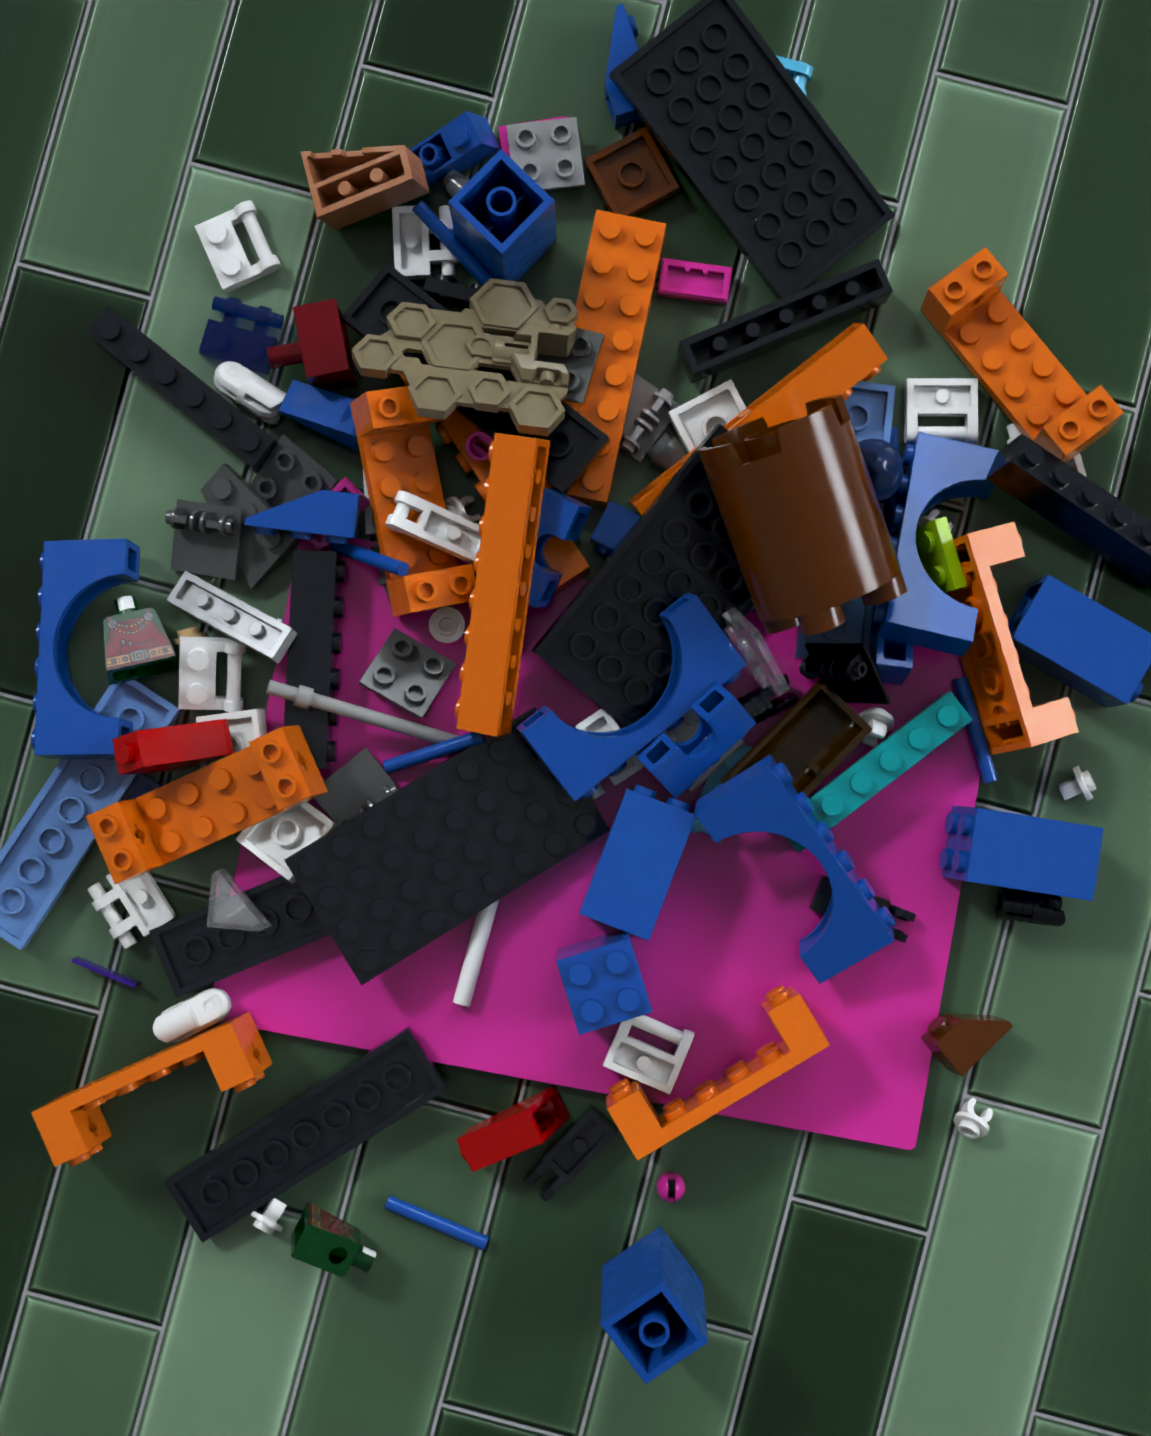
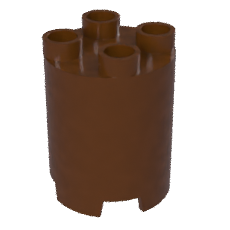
M832 395L808 401L805 403L807 416L768 427L764 418L760 417L712 438L713 447L698 449L758 619L762 621L767 634L785 631L797 625H800L804 636L820 634L834 629L846 621L841 605L861 596L865 606H872L893 600L907 592V587L901 573V566L842 395Z

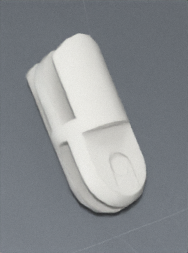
M227 361L218 365L215 370L214 384L219 392L266 423L274 425L279 422L282 414L278 413V410L286 395L285 392L239 363Z
M210 988L169 1007L155 1019L153 1024L154 1035L166 1043H176L194 1036L228 1016L232 1006L230 996L222 989Z

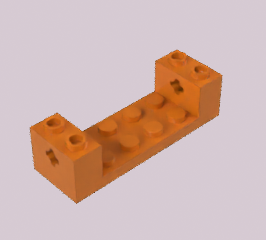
M984 247L928 288L920 311L975 378H978L980 384L1021 434L1067 463L1109 432L1124 412L1102 385H1099L1089 394L1083 391L1000 291L1008 273L987 247Z
M409 386L368 391L350 402L380 554L406 562L409 565L408 574L402 577L384 571L393 617L468 603L470 594L475 589L476 581L472 564L457 566L455 556L385 526L388 515L393 514L397 505L394 503V500L399 490L409 492L446 509L429 427L441 419L417 416L408 397ZM410 510L407 519L416 523L420 513Z
M1015 521L968 533L953 539L967 587L947 595L960 603L978 609L973 643L964 656H960L990 754L996 755L1030 748L1079 732L1075 721V712L1070 705L1068 697L1032 705L1030 691L1025 683L1019 664V655L1014 647L1008 628V619L1000 602L997 583L991 569L1025 557L1022 539L1017 531Z
M300 726L280 727L249 741V747L135 799L116 802L87 815V821L114 884L138 878L327 793L326 785Z
M780 985L764 995L766 1001L760 1004L782 1042L776 1045L772 1041L763 1045L756 1051L757 1057L747 1063L743 1060L733 1063L724 1070L726 1075L715 1082L712 1078L707 1079L693 1089L695 1094L687 1099L682 1100L681 1097H678L662 1107L664 1111L662 1114L658 1115L637 1080L629 1082L627 1078H624L608 1089L610 1094L606 1096L607 1110L637 1161L830 1046L799 992L792 986L785 989L783 985Z
M250 1011L66 1093L32 1111L31 1114L54 1167L67 1161L69 1166L73 1167L91 1158V1155L103 1149L101 1143L110 1138L112 1134L99 1105L117 1095L119 1097L131 1092L150 1080L153 1082L183 1065L186 1067L206 1056L221 1092L233 1087L235 1093L253 1086L256 1084V1081L264 1078L265 1074L263 1071L273 1063Z

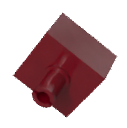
M331 299L293 307L298 342L273 347L268 346L267 354L271 369L274 370L279 367L303 363L306 378L312 386L327 391L358 386L347 326L341 318L343 313L337 300Z

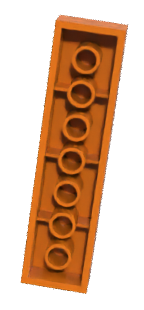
M597 209L575 306L578 311V319L574 324L576 328L602 333L604 338L584 404L564 399L563 401L610 438L607 446L566 495L588 506L606 509L612 490L620 445L665 241L666 223ZM545 483L544 488L553 489L551 486Z

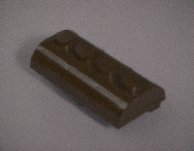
M820 678L720 780V784L722 785L763 758L771 755L777 764L782 762L787 767L793 778L791 784L798 793L803 791L808 796L873 729Z

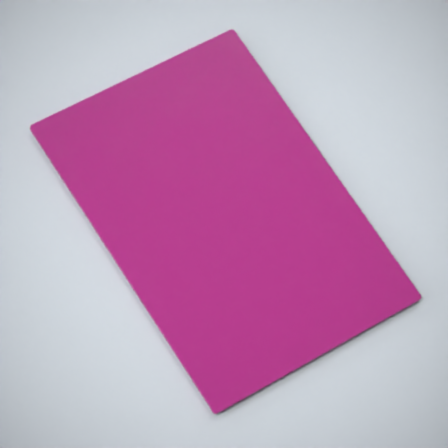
M348 538V543L371 550L370 547L378 544L376 541ZM301 539L298 543L297 550L318 551L308 540ZM330 545L324 551H331ZM340 555L341 561H346L347 574L346 582L340 583L339 597H344L345 612L343 619L338 618L337 633L343 634L342 654H336L335 669H341L340 690H334V699L461 736L470 733V731L456 729L457 718L455 717V706L461 696L462 688L459 676L460 669L465 662L467 650L464 636L467 627L470 625L472 611L469 607V602L450 606L458 610L465 620V631L461 638L453 643L439 642L432 636L429 630V620L438 609L393 617L385 588L380 586L378 581L381 578L378 568ZM456 557L457 566L470 564ZM580 579L556 596L554 595L549 607L535 608L528 604L527 616L529 621L526 622L513 719L533 707H536L538 710L545 705L564 723L576 728L577 724L601 709L598 704L531 650L588 580ZM291 584L283 621L287 626H289ZM750 610L728 637L747 664L739 671L741 674L738 679L727 686H723L736 699L746 696L747 693L755 691L756 688L780 675L787 674L790 681L789 685L784 690L769 697V700L771 702L778 697H782V695L794 693L799 701L820 678L807 679L799 671L800 663L805 660L794 659L797 626L778 633L767 634L762 621L758 619L756 611ZM394 628L456 663V666L431 703L432 706L427 716L422 719L413 716L412 713L385 700L382 696L369 691L366 687L359 684V681ZM913 645V669L903 684L883 683L890 698V704H847L858 715L872 707L882 708L891 714L894 718V727L886 733L884 737L886 739L941 693L951 691L958 700L953 680L966 677L961 658L958 655ZM288 650L279 664L275 663L273 681L286 684ZM269 695L265 715L267 733L284 727L285 699ZM793 706L753 726L742 738L745 745L753 747ZM339 715L338 726H332V740L337 741L336 762H331L330 769H319L323 781H325L365 747L384 768V760L435 743ZM613 718L620 729L624 728V726L621 723H619L615 718ZM966 725L831 828L835 837L833 843L839 851L845 849L855 864V869L853 870L859 879L865 877L871 884L876 896L891 901L890 904L916 914L914 922H907L892 914L896 922L893 928L903 931L908 935L906 943L895 939L894 942L819 984L799 957V940L810 933L824 916V914L809 908L821 875L827 876L818 859L806 848L800 853L794 852L782 835L774 833H741L727 837L721 843H716L710 839L711 836L700 831L696 834L690 831L649 941L628 933L653 1011L645 1014V1016L681 1031L685 1028L695 1032L671 1094L639 1082L650 1102L666 1105L678 1097L685 1100L695 1094L693 1089L703 1081L712 1078L715 1082L725 1076L724 1070L739 1060L747 1063L757 1057L756 1051L763 1045L772 1041L776 1045L782 1042L760 1004L766 1001L764 995L780 985H783L785 989L792 986L800 993L830 1046L718 1112L717 1115L905 1150L914 1149L917 1142L932 1051L923 1042L921 1037L928 1031V1025L939 1016L962 884L961 880L942 877L939 860L943 848H946L948 834L945 832V820L947 814L952 810V805L975 807L981 775ZM878 738L877 745L884 739ZM861 741L809 795L842 773L874 747L863 744ZM459 752L388 775L399 788H402ZM643 767L616 786H614L608 776L599 782L605 793L595 800L589 796L609 830L626 788L633 790L636 784L657 792L654 799L667 803L668 798H674L646 767ZM705 781L693 792L687 789L676 798L691 805L690 813H693L696 800L699 799ZM315 798L307 801L310 805H312L314 808H316L318 811H320L322 814H324L326 817L332 820L329 817V815L324 811V809L320 806V804L315 800ZM608 832L499 899L470 1007L456 1004L453 1002L477 914L363 985L358 981L331 935L216 981L213 988L224 990L230 996L232 1005L228 1016L220 1022L224 1023L250 1011L259 1030L367 1050L375 1048L410 1026L432 1062L610 1094L608 1089L624 1078H627L629 1082L634 1080L603 1066L620 1022L579 1035L556 963L557 949L620 930L579 914L581 903ZM240 845L231 897L278 878L281 875L243 845ZM631 1026L628 1033L629 1036L671 1054L675 1052L677 1044L637 1027Z

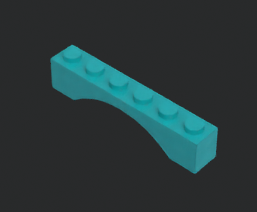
M951 691L941 693L862 758L809 795L808 798L814 807L813 815L818 822L824 820L830 829L973 719ZM782 836L794 852L800 853L805 849L804 846L794 840Z

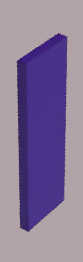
M79 956L72 958L71 962L133 988L141 983Z

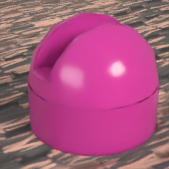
M484 431L472 433L467 438L465 445L468 455L477 461L489 459V450L477 443L476 440L479 438L490 446L494 439Z
M673 1171L661 1174L656 1183L657 1193L666 1202L672 1203L680 1200L685 1193L683 1178L680 1174ZM668 1180H675L674 1196H668Z

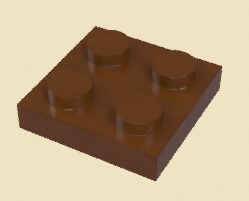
M646 126L584 159V166L609 211L612 213L633 217L679 192L680 187Z

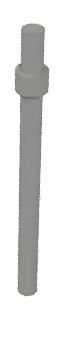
M270 680L266 690V694L293 701V706L307 710L309 707H313L435 744L459 736L314 693L313 688L299 685L297 688Z

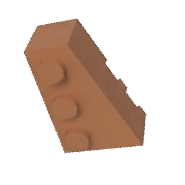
M405 145L363 147L359 151L332 149L331 152L327 153L301 151L316 216L335 231L430 193L421 159Z

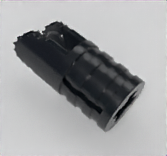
M787 674L780 675L756 688L755 691L749 692L746 696L737 699L756 722L755 725L798 702V698L794 693L782 695V697H778L771 702L769 700V697L784 690L789 685L790 681Z
M1005 887L999 888L995 904L997 919L1017 920L1018 922L1055 927L1066 923L1065 913L1061 911V907H1063L1061 896Z

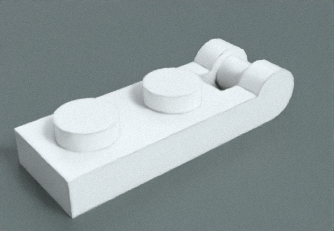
M401 490L397 492L394 503L397 505L393 514H389L385 522L387 528L404 533L474 565V560L480 550L481 543L479 524L409 492ZM410 510L420 513L416 523L407 519Z

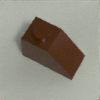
M946 1013L944 1016L937 1017L928 1025V1031L921 1039L947 1070L963 1076L1013 1026L1009 1021L993 1015Z

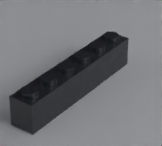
M878 258L683 339L679 342L677 352L692 384L887 302L893 290Z
M107 306L86 334L258 473L277 444V441L110 306Z
M1023 434L1019 435L997 453L986 478L988 481L1151 589V521Z
M293 550L289 627L293 628L298 634L288 648L286 674L287 685L297 688L299 685L314 689V693L334 698V690H340L341 669L335 668L336 654H342L343 634L337 633L338 618H344L345 599L344 597H339L340 583L346 582L347 574L346 561H341V556L336 551ZM285 699L284 727L299 725L318 769H330L331 762H336L337 741L332 740V726H338L339 715L309 707L308 710L293 706V701Z

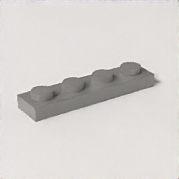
M187 571L184 572L166 599L172 606L279 664L298 634L293 628Z

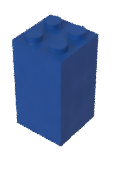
M502 149L448 201L456 238L494 279L519 281L556 243L555 200Z
M1049 574L1029 584L1008 621L1011 638L1020 659L1105 708L1126 705L1129 701L1131 703L1134 702L1144 686L1140 681L1147 670L1151 671V633Z
M636 784L633 790L627 788L624 790L581 903L579 914L649 941L696 815L689 812L691 805L671 797L668 798L667 803L654 799L657 792Z
M952 805V810L947 814L945 820V832L948 834L946 848H943L939 860L942 877L1093 901L1104 828L983 808Z
M617 930L557 949L556 963L579 1035L653 1012L627 932Z
M661 1226L602 1265L600 1325L645 1384L708 1343L703 1282Z

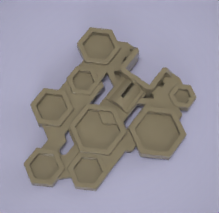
M490 278L470 298L469 308H465L462 312L429 309L425 304L401 302L386 316L389 331L382 335L367 334L351 349L352 358L361 376L386 379L391 373L404 375L409 385L408 397L419 417L445 420L458 406L494 413L502 411L509 413L519 433L548 437L565 418V409L561 401L568 393L569 373L564 364L537 361V354L566 358L570 355L576 337L577 328L574 323L578 319V311L570 299L553 298L545 306L542 300L533 298L525 282ZM406 352L423 354L428 365L421 364L419 358L405 357L403 354ZM479 367L509 370L516 382L505 380L503 374L477 371Z

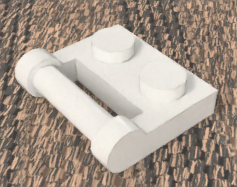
M251 200L241 202L234 209L195 225V229L224 293L271 274L281 267L277 255H273L255 216L257 209ZM241 222L244 223L259 257L258 263L254 265L250 264L234 228V225Z
M907 378L904 381V444H913L918 432L976 444L978 440V378ZM918 417H964L965 424L964 426H918Z
M180 636L178 709L224 710L226 712L243 711L244 698L241 697L242 654L246 652V646L232 638ZM217 652L227 653L226 695H215Z
M645 1015L620 1022L603 1066L667 1094H671L695 1032L685 1028L681 1031ZM631 1026L677 1044L674 1054L629 1036L628 1033Z

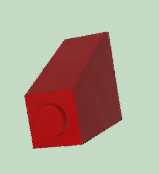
M227 719L138 730L112 739L119 775L187 770L234 753Z
M555 1085L470 1127L456 1141L459 1145L461 1156L468 1163L471 1171L474 1172L542 1144L570 1118V1115Z

